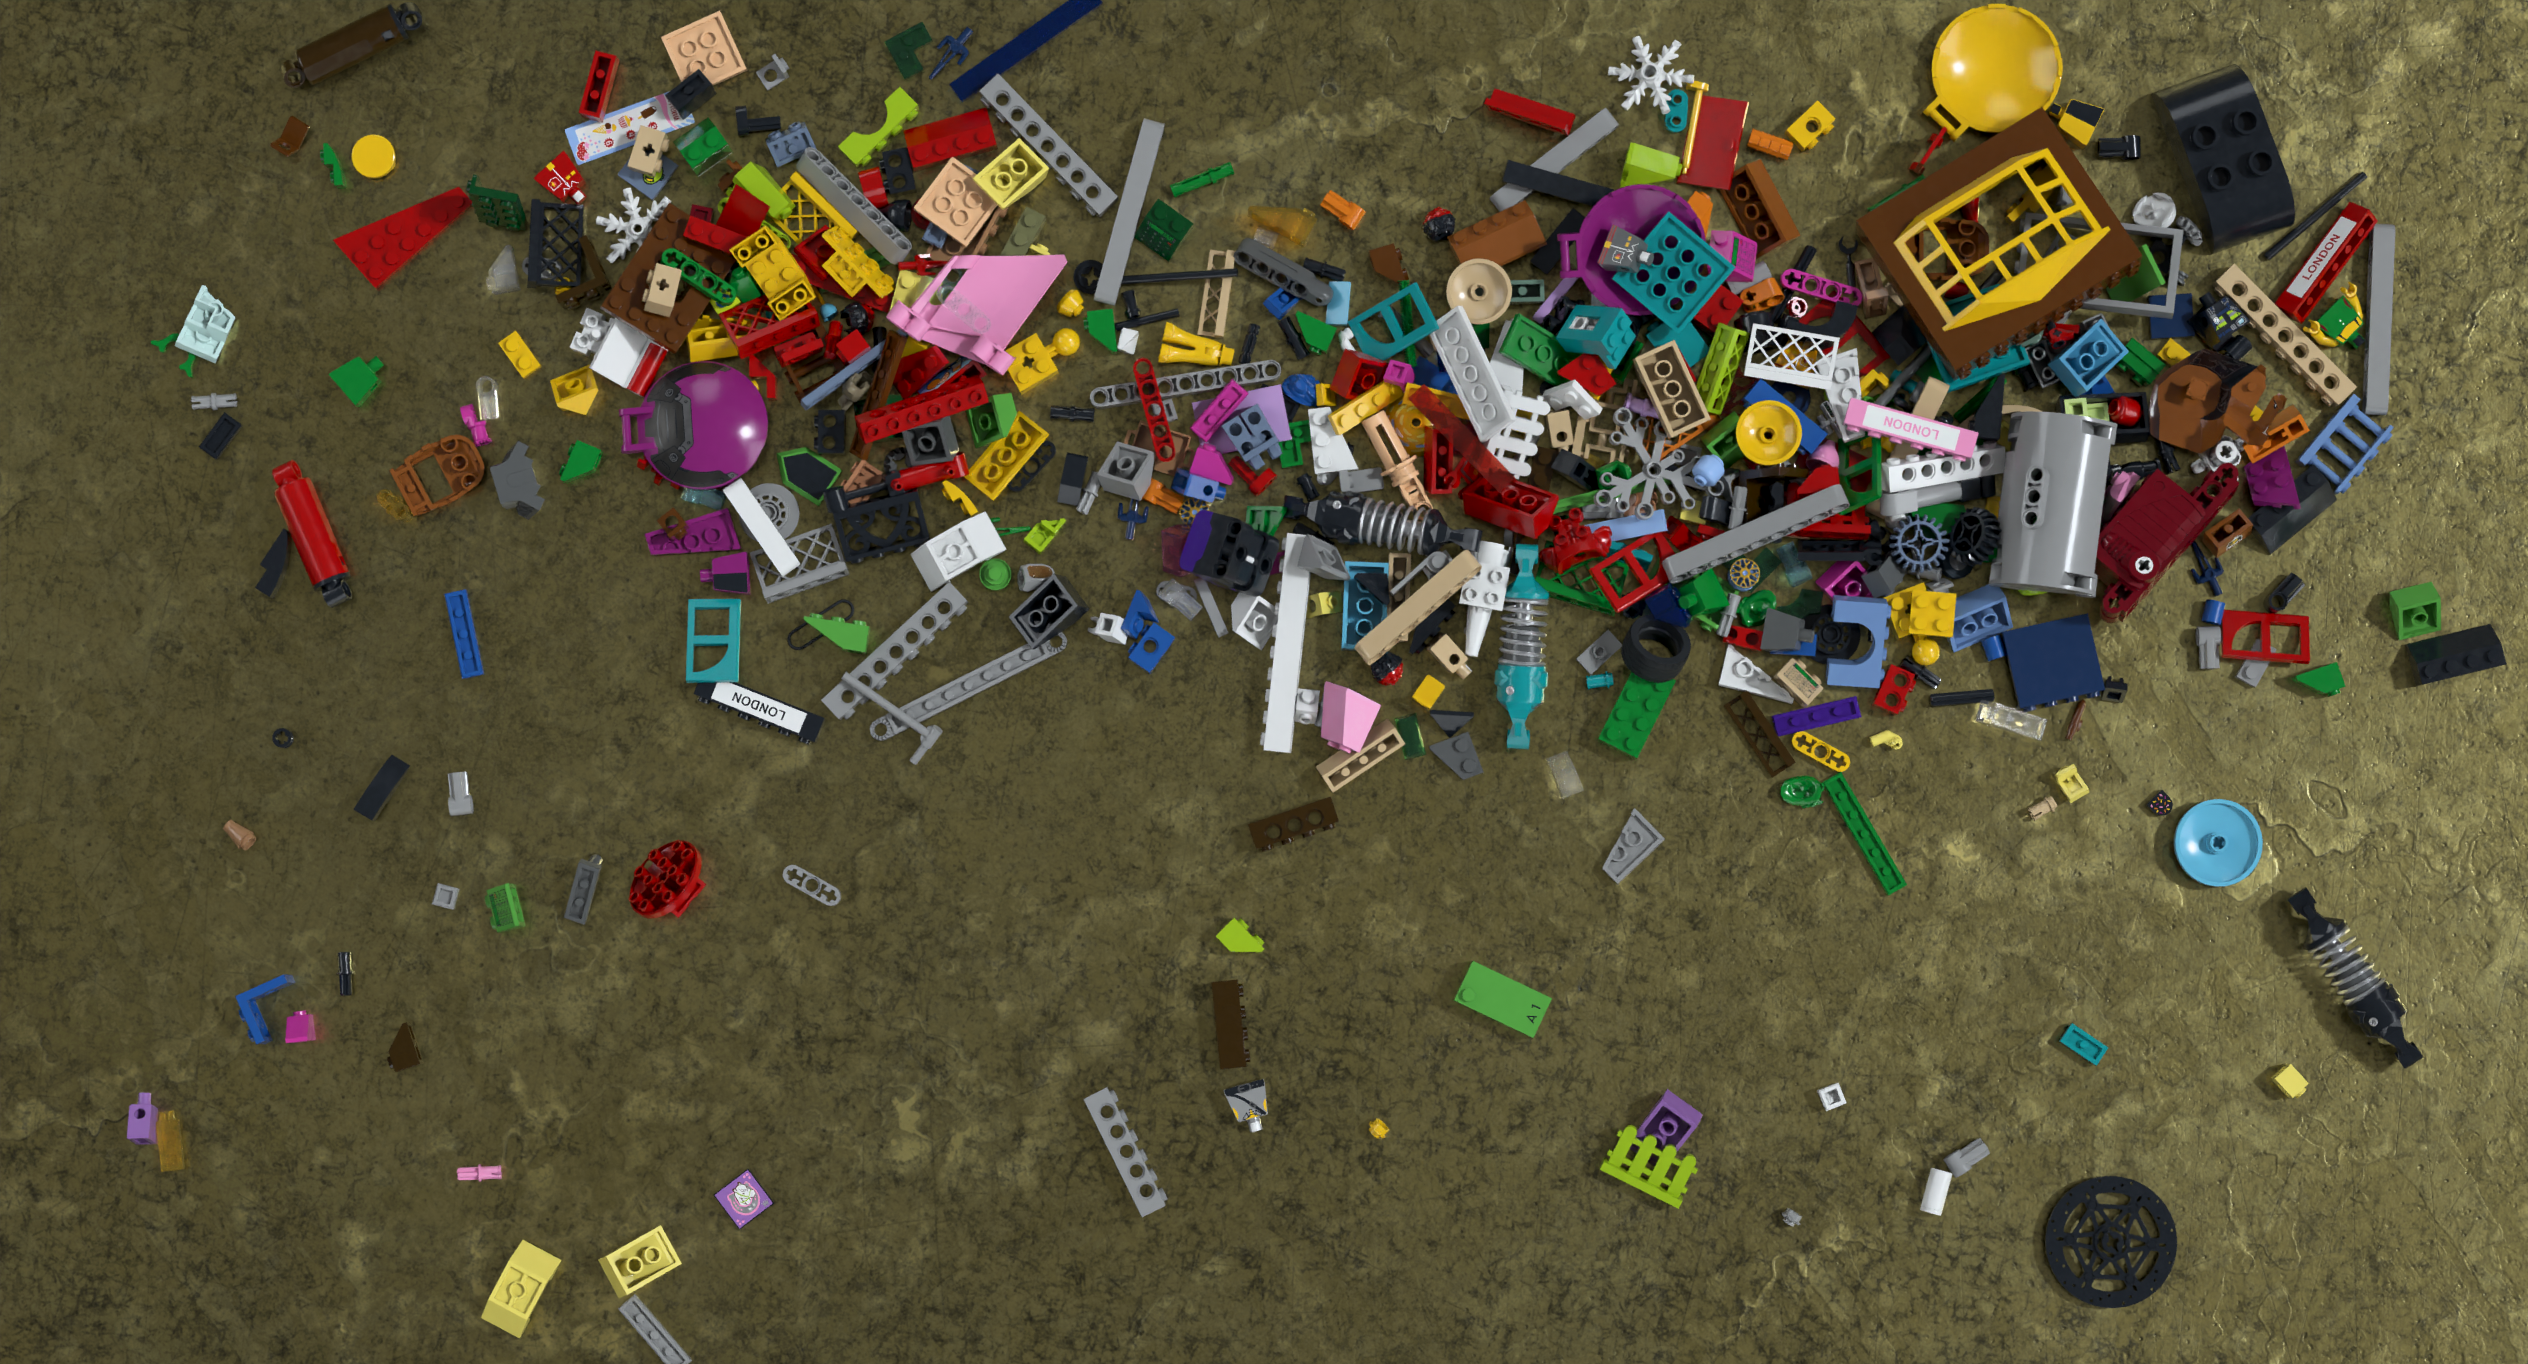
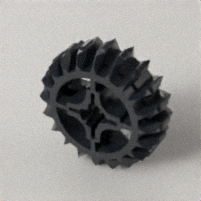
M1979 507L1967 508L1966 512H1960V518H1954L1955 524L1950 526L1952 531L1947 534L1950 537L1948 542L1950 547L1948 550L1952 553L1954 559L1964 565H1982L1983 561L1989 560V555H1994L1993 550L1998 547L1997 541L2001 539L1998 534L2002 531L1999 528L2000 522L1989 510Z

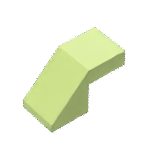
M2086 398L2064 400L2065 414L2086 416L2110 422L2108 402L2087 404Z

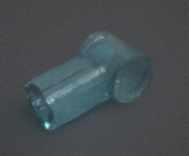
M683 488L680 498L694 504L700 503L707 507L721 510L726 500V494L717 489L696 490Z
M1793 541L1776 549L1785 568V575L1792 588L1813 579L1806 562L1798 561V550Z

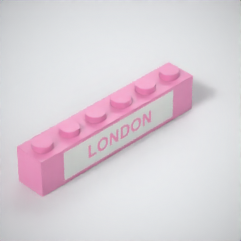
M1850 398L1843 425L1847 426L1849 431L1859 433L1860 430L1867 431L1868 436L1880 439L1881 436H1885L1892 443L1902 444L1903 441L1910 443L1911 448L1923 450V447L1932 449L1931 453L1939 456H1944L1945 453L1953 455L1952 459L1961 462L1972 458L1978 437V432L1855 398Z

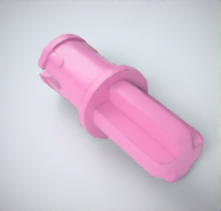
M479 1164L478 1167H459L457 1169L458 1180H479V1182H482V1179H501V1165L481 1166Z

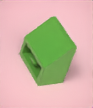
M1735 411L1700 437L1710 452L1723 461L1725 469L1744 456L1736 440V427L1740 417Z

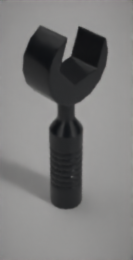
M1842 237L1838 242V250L1841 254L1847 255V262L1845 264L1847 285L1856 288L1854 263L1851 261V254L1856 251L1858 242L1856 239L1854 247L1847 249L1842 244Z

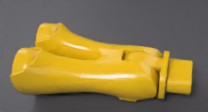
M1166 322L1162 342L1183 345L1195 350L1181 349L1162 343L1158 357L1159 363L1187 362L1221 367L1222 364L1231 366L1234 349L1225 347L1226 344L1222 345L1218 341L1191 334L1172 323Z

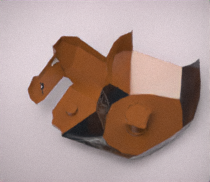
M2202 349L2173 365L2155 380L2149 407L2150 433L2158 440L2199 454L2215 446L2221 440L2226 428L2248 445H2263L2270 436L2268 434L2269 426L2278 411L2284 409L2287 398L2280 393L2273 396L2259 420L2253 421L2250 414L2266 388V368L2261 364L2255 366L2208 349Z

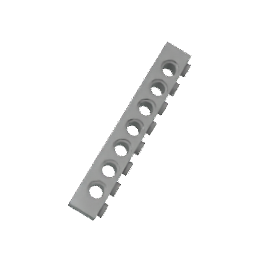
M999 74L979 91L982 96L980 98L981 102L988 109L992 107L997 112L995 116L1003 124L1007 122L1012 127L1010 131L1017 139L1020 137L1024 139L1026 145L1042 158L1041 160L1049 169L1052 168L1057 173L1055 178L1063 186L1067 184L1072 189L1070 193L1078 201L1082 199L1087 204L1085 209L1092 216L1096 214L1101 218L1118 201V196ZM1001 96L1009 99L1008 103L1004 106L997 104V99ZM1015 112H1021L1024 115L1020 121H1014L1011 117ZM1030 127H1035L1039 131L1036 136L1030 137L1026 134L1027 130ZM1049 142L1053 144V149L1050 152H1044L1041 149L1044 143ZM1066 158L1069 162L1066 167L1061 168L1057 166V160ZM1074 174H1082L1083 180L1080 183H1074L1071 180ZM1089 189H1096L1099 192L1098 196L1093 199L1087 197L1086 193Z
M948 582L857 666L850 675L858 680L864 676L869 677L870 685L868 687L872 690L875 688L880 690L887 683L886 678L890 674L895 676L903 668L901 664L907 659L911 661L919 654L917 649L923 644L925 646L930 644L935 639L934 634L939 629L941 631L945 630L952 623L950 619L955 614L960 616L967 609L965 605L968 601ZM940 604H950V611L947 614L939 613L938 608ZM928 617L933 618L934 626L930 629H925L922 625L923 620ZM911 632L918 634V640L914 644L908 643L906 639L907 635ZM894 647L902 649V655L897 659L891 657V650ZM884 662L886 670L883 673H876V663ZM842 680L821 701L841 721L843 718L845 720L850 718L855 713L854 708L859 703L861 705L865 704L869 698ZM847 691H851L854 694V699L850 703L843 701V694Z

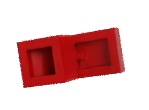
M750 355L749 377L751 379H767V399L769 401H778L776 376L754 355Z
M1672 515L1666 520L1668 531L1661 532L1665 539L1680 552L1704 542V540L1693 534L1684 523Z

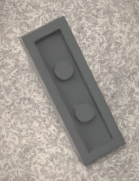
M594 854L588 861L584 859L579 861L564 918L585 925L603 860L601 856Z

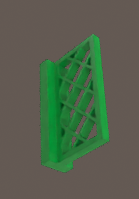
M1546 540L1544 549L1549 547L1555 548L1552 541ZM1584 552L1578 553L1576 555L1580 556L1584 554ZM1600 556L1588 559L1573 568L1571 566V568H1568L1569 570L1561 575L1552 570L1556 577L1550 580L1540 577L1542 570L1548 568L1540 561L1535 580L1549 593L1550 598L1610 616H1615L1616 614L1588 571L1590 569L1588 563L1592 561L1602 562L1607 558ZM1616 561L1601 571L1606 573L1610 580V585H1613L1620 598L1629 567L1625 563ZM1585 566L1590 576L1580 581L1574 571ZM1613 567L1624 569L1622 576L1616 580L1612 578L1608 571ZM1571 573L1576 583L1567 586L1563 583L1561 577ZM1592 579L1597 589L1593 592H1587L1582 583Z

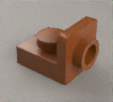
M730 159L726 163L733 172L724 174L719 179L720 183L717 184L725 195L728 188H733L734 186L732 181L734 176L743 169L737 161L732 163Z

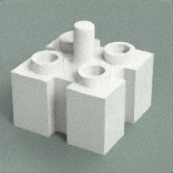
M586 308L580 322L584 329L582 333L576 331L570 348L587 357L591 353L596 355L614 319L610 318L609 322H606V317L603 314Z

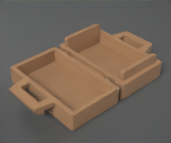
M1141 420L1137 430L1127 431L1124 444H1128L1131 433L1135 434L1132 446L1155 453L1154 461L1155 459L1157 461L1155 462L1154 471L1173 477L1177 467L1181 469L1191 468L1196 453L1195 450L1189 447L1191 436L1170 430L1175 446V457L1169 462L1159 460L1155 452L1148 422ZM1156 426L1154 428L1155 435L1163 436L1165 428ZM1163 446L1160 448L1159 453L1162 457H1169L1172 449L1169 446ZM1187 451L1191 452L1188 464H1184Z

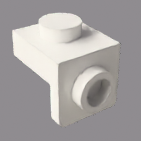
M1298 688L1295 722L1302 724L1316 723L1320 691Z

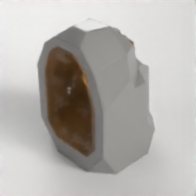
M1727 468L1724 469L1725 473L1719 479L1724 484V491L1721 495L1724 496L1726 501L1732 502L1735 486H1740V469Z
M1026 564L1020 566L1017 574L1019 590L1026 592L1037 590L1055 574L1053 568L1045 564Z

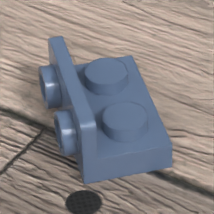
M794 122L788 126V129L782 132L780 130L774 131L765 139L777 167L801 157L804 150L808 147L816 149L805 122Z

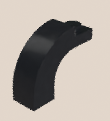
M1837 300L1832 309L1830 321L1826 324L1810 326L1788 320L1784 328L1839 337L1840 342L1849 331L1855 319L1858 306ZM1782 333V336L1792 340L1787 333ZM1791 334L1794 339L1799 337V335ZM1803 336L1798 340L1803 341L1801 347L1803 350H1807L1814 345L1809 337ZM1813 338L1816 343L1821 340ZM1825 340L1818 346L1821 350L1832 347L1834 341ZM1815 347L1810 351H1818V349Z

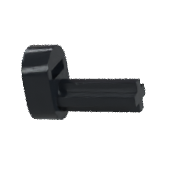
M746 105L735 106L738 136L749 135V132L781 129L780 116L748 119Z

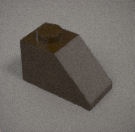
M403 1023L388 1051L390 1056L387 1057L390 1069H394L395 1072H401L424 1064L411 1023Z

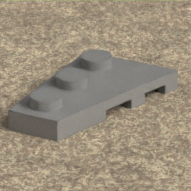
M1634 808L1602 869L1618 885L1665 838Z

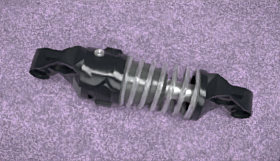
M1332 491L1322 500L1304 503L1303 498L1285 495L1283 507H1287L1284 518L1300 520V517L1306 516L1316 522L1324 538L1337 539L1342 544L1355 545L1367 542L1369 546L1375 542L1380 547L1387 542V547L1390 549L1397 542V549L1400 551L1404 547L1406 537H1408V552L1413 551L1416 539H1419L1417 551L1419 555L1422 554L1424 556H1429L1433 552H1437L1444 545L1451 543L1459 545L1462 550L1479 552L1482 530L1466 527L1453 530L1448 527L1438 509L1426 511L1422 507L1417 511L1414 505L1407 509L1403 503L1396 507L1394 502L1386 505L1383 500H1380L1376 503L1373 498H1368L1361 493L1347 491L1346 493ZM1413 509L1414 519L1408 520V515ZM1423 511V522H1418L1419 515Z
M2306 887L2289 897L2288 901L2296 913L2303 915L2308 921L2309 928L2304 943L2305 949L2309 953H2314L2313 959H2322L2319 968H2328L2325 977H2334L2331 985L2337 986V994L2344 996L2343 1003H2345L2348 1009L2347 1013L2354 1024L2362 1028L2366 1037L2381 1038L2395 1046L2396 1052L2394 1054L2405 1069L2424 1058L2414 1042H2408L2404 1037L2402 1028L2407 1009L2400 1002V995L2393 984H2389L2385 978H2379L2381 972H2375L2372 968L2375 963L2365 961L2368 958V954H2363L2362 956L2355 954L2362 949V945L2356 946L2349 952L2346 950L2345 947L2355 941L2356 936L2350 937L2343 943L2340 941L2339 938L2350 931L2345 919L2324 917L2316 912L2315 904L2317 902ZM2324 949L2326 950L2325 953L2319 955ZM2330 958L2333 960L2327 964H2324Z

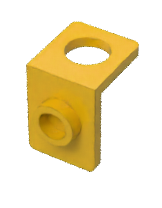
M1427 675L1413 694L1412 699L1430 710L1444 690L1445 685L1432 676Z

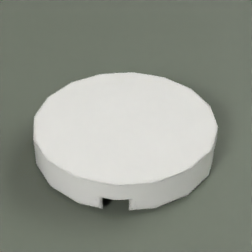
M2152 193L2153 195L2149 197L2146 195L2136 203L2133 209V217L2137 225L2167 228L2175 219L2176 206L2172 198L2165 193Z

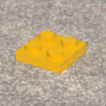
M1912 590L1909 634L1953 638L1956 594Z

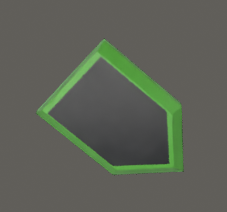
M807 447L776 453L782 483L817 506H820L824 500L823 491L832 488L843 471Z

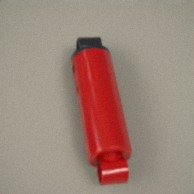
M294 460L272 469L273 478L279 486L274 491L275 498L314 591H322L323 598L330 608L352 599V592L346 583L351 578V574L311 479L308 477L302 478V472Z

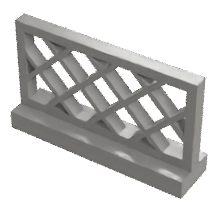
M832 524L785 540L793 553L796 551L805 555L801 566L796 567L799 570L795 577L788 578L771 570L770 567L773 563L771 559L766 567L758 564L756 557L766 554L763 548L750 552L767 603L850 575ZM830 531L832 538L828 545L818 541L822 533ZM806 539L812 542L808 552L797 548L800 541ZM816 544L826 548L821 559L811 555ZM830 550L838 554L840 561L829 563L824 560ZM808 558L819 562L816 569L809 571L804 568ZM768 572L778 576L775 584L766 587L764 579Z

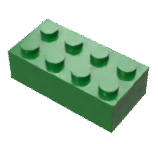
M1630 672L1597 741L1636 760L1676 680L1672 679L1663 683H1654L1641 679Z

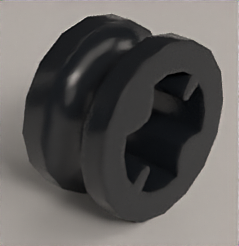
M279 728L273 733L272 741L280 748H288L293 744L294 736L291 731ZM285 732L288 740L287 742L283 741L284 744H281L278 736H282V733Z

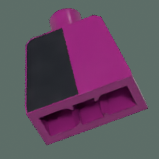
M741 552L712 559V569H700V581L713 582V590L718 592L751 595L749 554Z

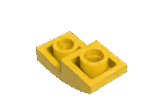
M946 480L942 482L944 488L941 490L947 501L952 499L953 503H956L962 499L963 502L959 505L965 515L970 514L971 517L979 514L974 504L964 492Z

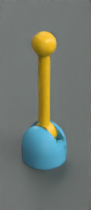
M811 285L822 304L820 315L823 321L826 322L835 318L839 314L836 307L830 303H825L816 286Z

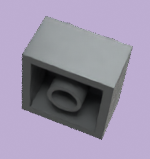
M950 416L902 432L912 466L952 461L959 451Z

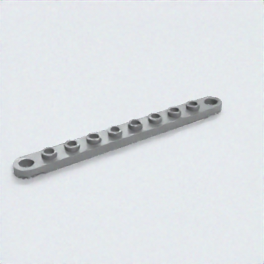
M1062 632L1057 635L1062 638V645L1058 648L1052 647L1050 640L1036 649H1032L1027 643L899 709L920 723L1063 651L1067 646V638ZM888 713L872 722L870 734L874 739L884 741L910 727L891 713ZM878 724L886 725L887 732L885 735H876L875 727Z

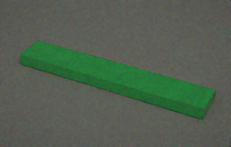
M1842 772L1823 782L1825 790L1887 896L1905 887L1907 883Z

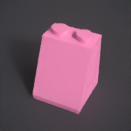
M1326 681L1324 685L1321 737L1328 740L1327 745L1337 750L1340 749L1349 754L1351 750L1360 753L1381 705L1349 688Z

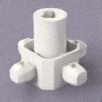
M2223 435L2215 446L2201 454L2198 453L2200 459L2191 464L2194 474L2205 470L2207 472L2210 470L2215 472L2224 463L2238 465L2241 459L2239 452L2244 450L2242 445L2245 442L2240 438L2233 442L2231 437Z

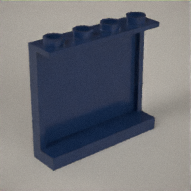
M2088 613L1999 633L2002 642L2004 641L2018 702L2017 710L2023 708L2024 712L2037 710L2036 705L2044 704L2045 708L2058 705L2057 701L2063 699L2066 700V703L2078 701V696L2087 695V698L2100 696V691L2105 690Z

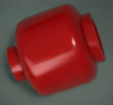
M2126 396L2112 400L2108 407L2111 420L2125 427L2133 426L2142 416L2140 403Z

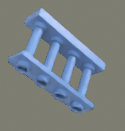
M2355 394L2347 398L2295 461L2300 467L2306 464L2309 466L2314 464L2326 478L2336 485L2333 490L2335 495L2340 492L2343 494L2351 486L2349 482L2353 476L2358 477L2365 469L2363 464L2366 460L2371 461L2379 452L2376 448L2381 442L2385 444L2393 435L2390 433L2394 428L2392 425L2387 426L2383 430L2358 409L2357 403L2360 401V398ZM2347 415L2350 417L2353 415L2378 436L2370 446L2345 426L2343 420ZM2334 431L2341 433L2364 452L2357 462L2353 461L2331 442L2332 439L2329 437ZM2320 447L2328 450L2350 469L2343 479L2317 459L2318 456L2315 453Z

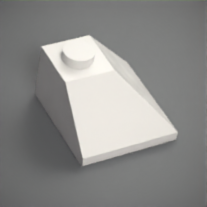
M1238 593L1231 605L1233 631L1259 650H1262L1272 634L1273 625L1278 622V616L1275 615V607L1260 596L1254 597Z

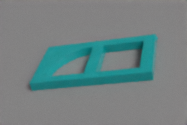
M1417 282L1348 321L1362 352L1383 361L1439 329ZM1411 294L1425 324L1404 335L1390 305ZM1381 311L1395 342L1383 343L1373 339L1367 334L1360 323Z
M688 599L686 683L739 681L741 599ZM729 609V635L695 636V610ZM694 646H728L725 656L718 664L704 671L693 672Z

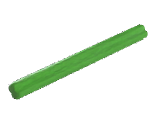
M1663 479L1666 485L1672 484L1670 480ZM1646 480L1632 487L1630 495L1643 492ZM1600 489L1559 499L1553 514L1595 504L1594 495ZM1599 496V501L1604 502L1605 499Z

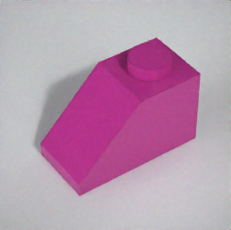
M1204 443V445L1199 444L1190 472L1231 486L1234 477L1221 452L1216 450L1214 445Z
M306 1010L293 1012V1016L287 1017L286 1043L316 1040L313 1014H306Z

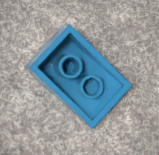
M2099 319L2047 365L2074 397H2077L2087 392L2129 351L2106 323Z

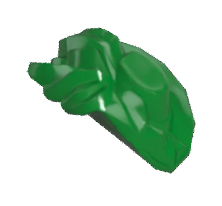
M1766 589L1759 590L1749 597L1744 596L1738 604L1736 614L1740 613L1742 623L1746 627L1760 626L1765 623L1767 608L1775 610L1777 605L1776 596L1772 591Z
M1792 777L1784 781L1781 786V796L1789 804L1797 805L1804 809L1823 803L1820 797L1824 791V783H1820L1814 777Z

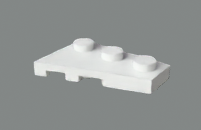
M1330 407L1308 409L1316 475L1339 472L1340 470H1359L1343 434L1336 435L1328 419V415L1332 413Z

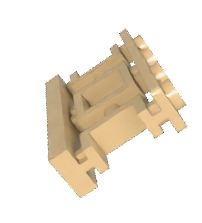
M1625 378L1622 388L1612 387L1606 391L1605 403L1598 402V404L1603 409L1613 411L1622 408L1623 406L1613 404L1615 393L1626 395L1628 387H1631L1630 393H1632V396L1639 398L1641 386H1637L1638 380ZM1631 412V413H1632V419H1631V420H1635L1636 413H1635V412ZM1578 414L1571 453L1580 456L1584 460H1588L1589 451L1593 450L1609 453V463L1616 460L1627 463L1629 450L1626 449V445H1620L1618 458H1615L1616 449L1605 447L1607 436H1610L1615 431L1620 432V429L1623 430L1622 426L1616 425L1615 431L1594 427L1596 416L1584 420ZM1619 414L1618 419L1624 421V417ZM1586 423H1589L1588 432L1599 434L1597 445L1586 443L1585 451L1582 452Z

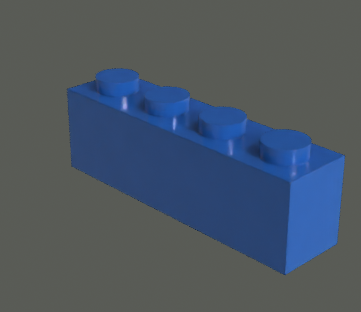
M1758 379L1741 399L1745 403L1743 406L1746 409L1757 402L1765 400L1778 401L1790 407L1796 413L1801 423L1802 438L1797 452L1802 455L1805 453L1807 455L1812 454L1828 434L1762 379Z

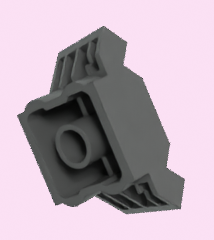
M517 441L507 451L502 463L490 466V471L502 507H505L506 510L516 507L518 515L529 520L541 509L545 499L536 495L541 485L537 484L532 468L533 460L524 456L529 446Z

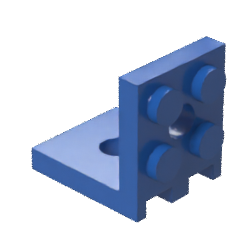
M283 974L235 996L241 1008L238 1010L242 1021H246L249 1030H247V1033L252 1042L267 1044L273 1041L256 1000L296 983L293 975Z

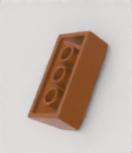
M1761 159L1748 163L1733 173L1730 190L1720 189L1743 236L1757 242L1756 259L1801 236Z
M1525 200L1447 237L1451 251L1459 265L1472 259H1487L1497 263L1499 266H1503L1547 245L1537 220Z

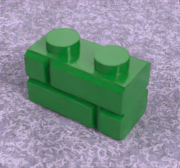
M2132 337L2124 345L2129 352L2115 366L2124 373L2126 371L2133 376L2132 380L2137 385L2147 387L2166 365Z

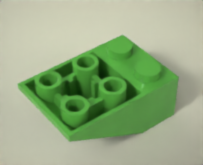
M810 613L809 617L804 616V621L843 651L867 655L871 629L869 626H866V622L853 620L852 624L845 623L844 618L831 617V620L823 619V615Z

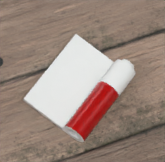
M614 318L589 368L644 398L668 350Z

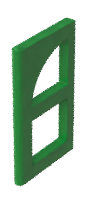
M1865 431L1864 437L1846 443L1843 442L1842 438L1838 440L1839 482L1850 504L1847 509L1839 512V515L1849 513L1882 497L1881 438L1872 437V457L1849 467V446L1870 437L1867 431ZM1872 469V490L1867 492L1853 491L1849 479Z

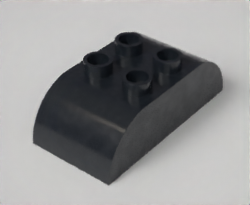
M2232 64L2151 94L2211 255L2288 228L2294 224L2295 205L2288 176L2257 94L2249 78L2238 65Z

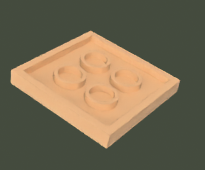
M720 11L661 37L681 82L698 69L701 70L713 86L747 71Z
M951 157L915 205L914 210L967 248L998 205L973 181L977 174L954 157Z

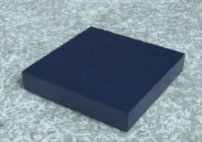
M2192 293L2176 294L2172 319L2149 317L2150 340L2195 336L2193 327L2187 322L2193 316ZM2166 295L2148 296V304L2165 306Z

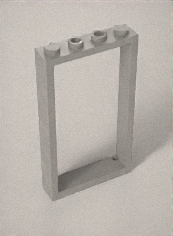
M2026 212L2025 219H2021L2019 232H2026L2031 228V223L2039 224L2048 218L2047 215ZM2064 217L2059 220L2063 227L2091 230L2083 218ZM2121 223L2128 234L2173 239L2165 306L2099 298L2090 300L2089 298L2082 302L2083 306L2079 309L2172 319L2184 230ZM2023 243L2017 245V253H2021L2020 261H2015L2014 273L2017 274L2026 269L2028 250Z

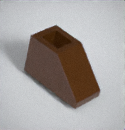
M1394 243L1369 250L1368 254L1375 275L1396 286H1400L1398 281L1409 280L1406 268L1402 269L1399 262L1403 260L1399 248L1395 249Z

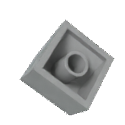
M1117 442L1097 473L1103 490L1141 501L1151 484L1155 453Z

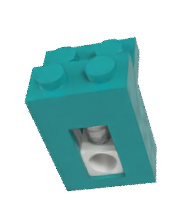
M1576 305L1556 336V339L1566 352L1597 354L1609 369H1616L1636 335L1629 327L1632 321L1622 308Z

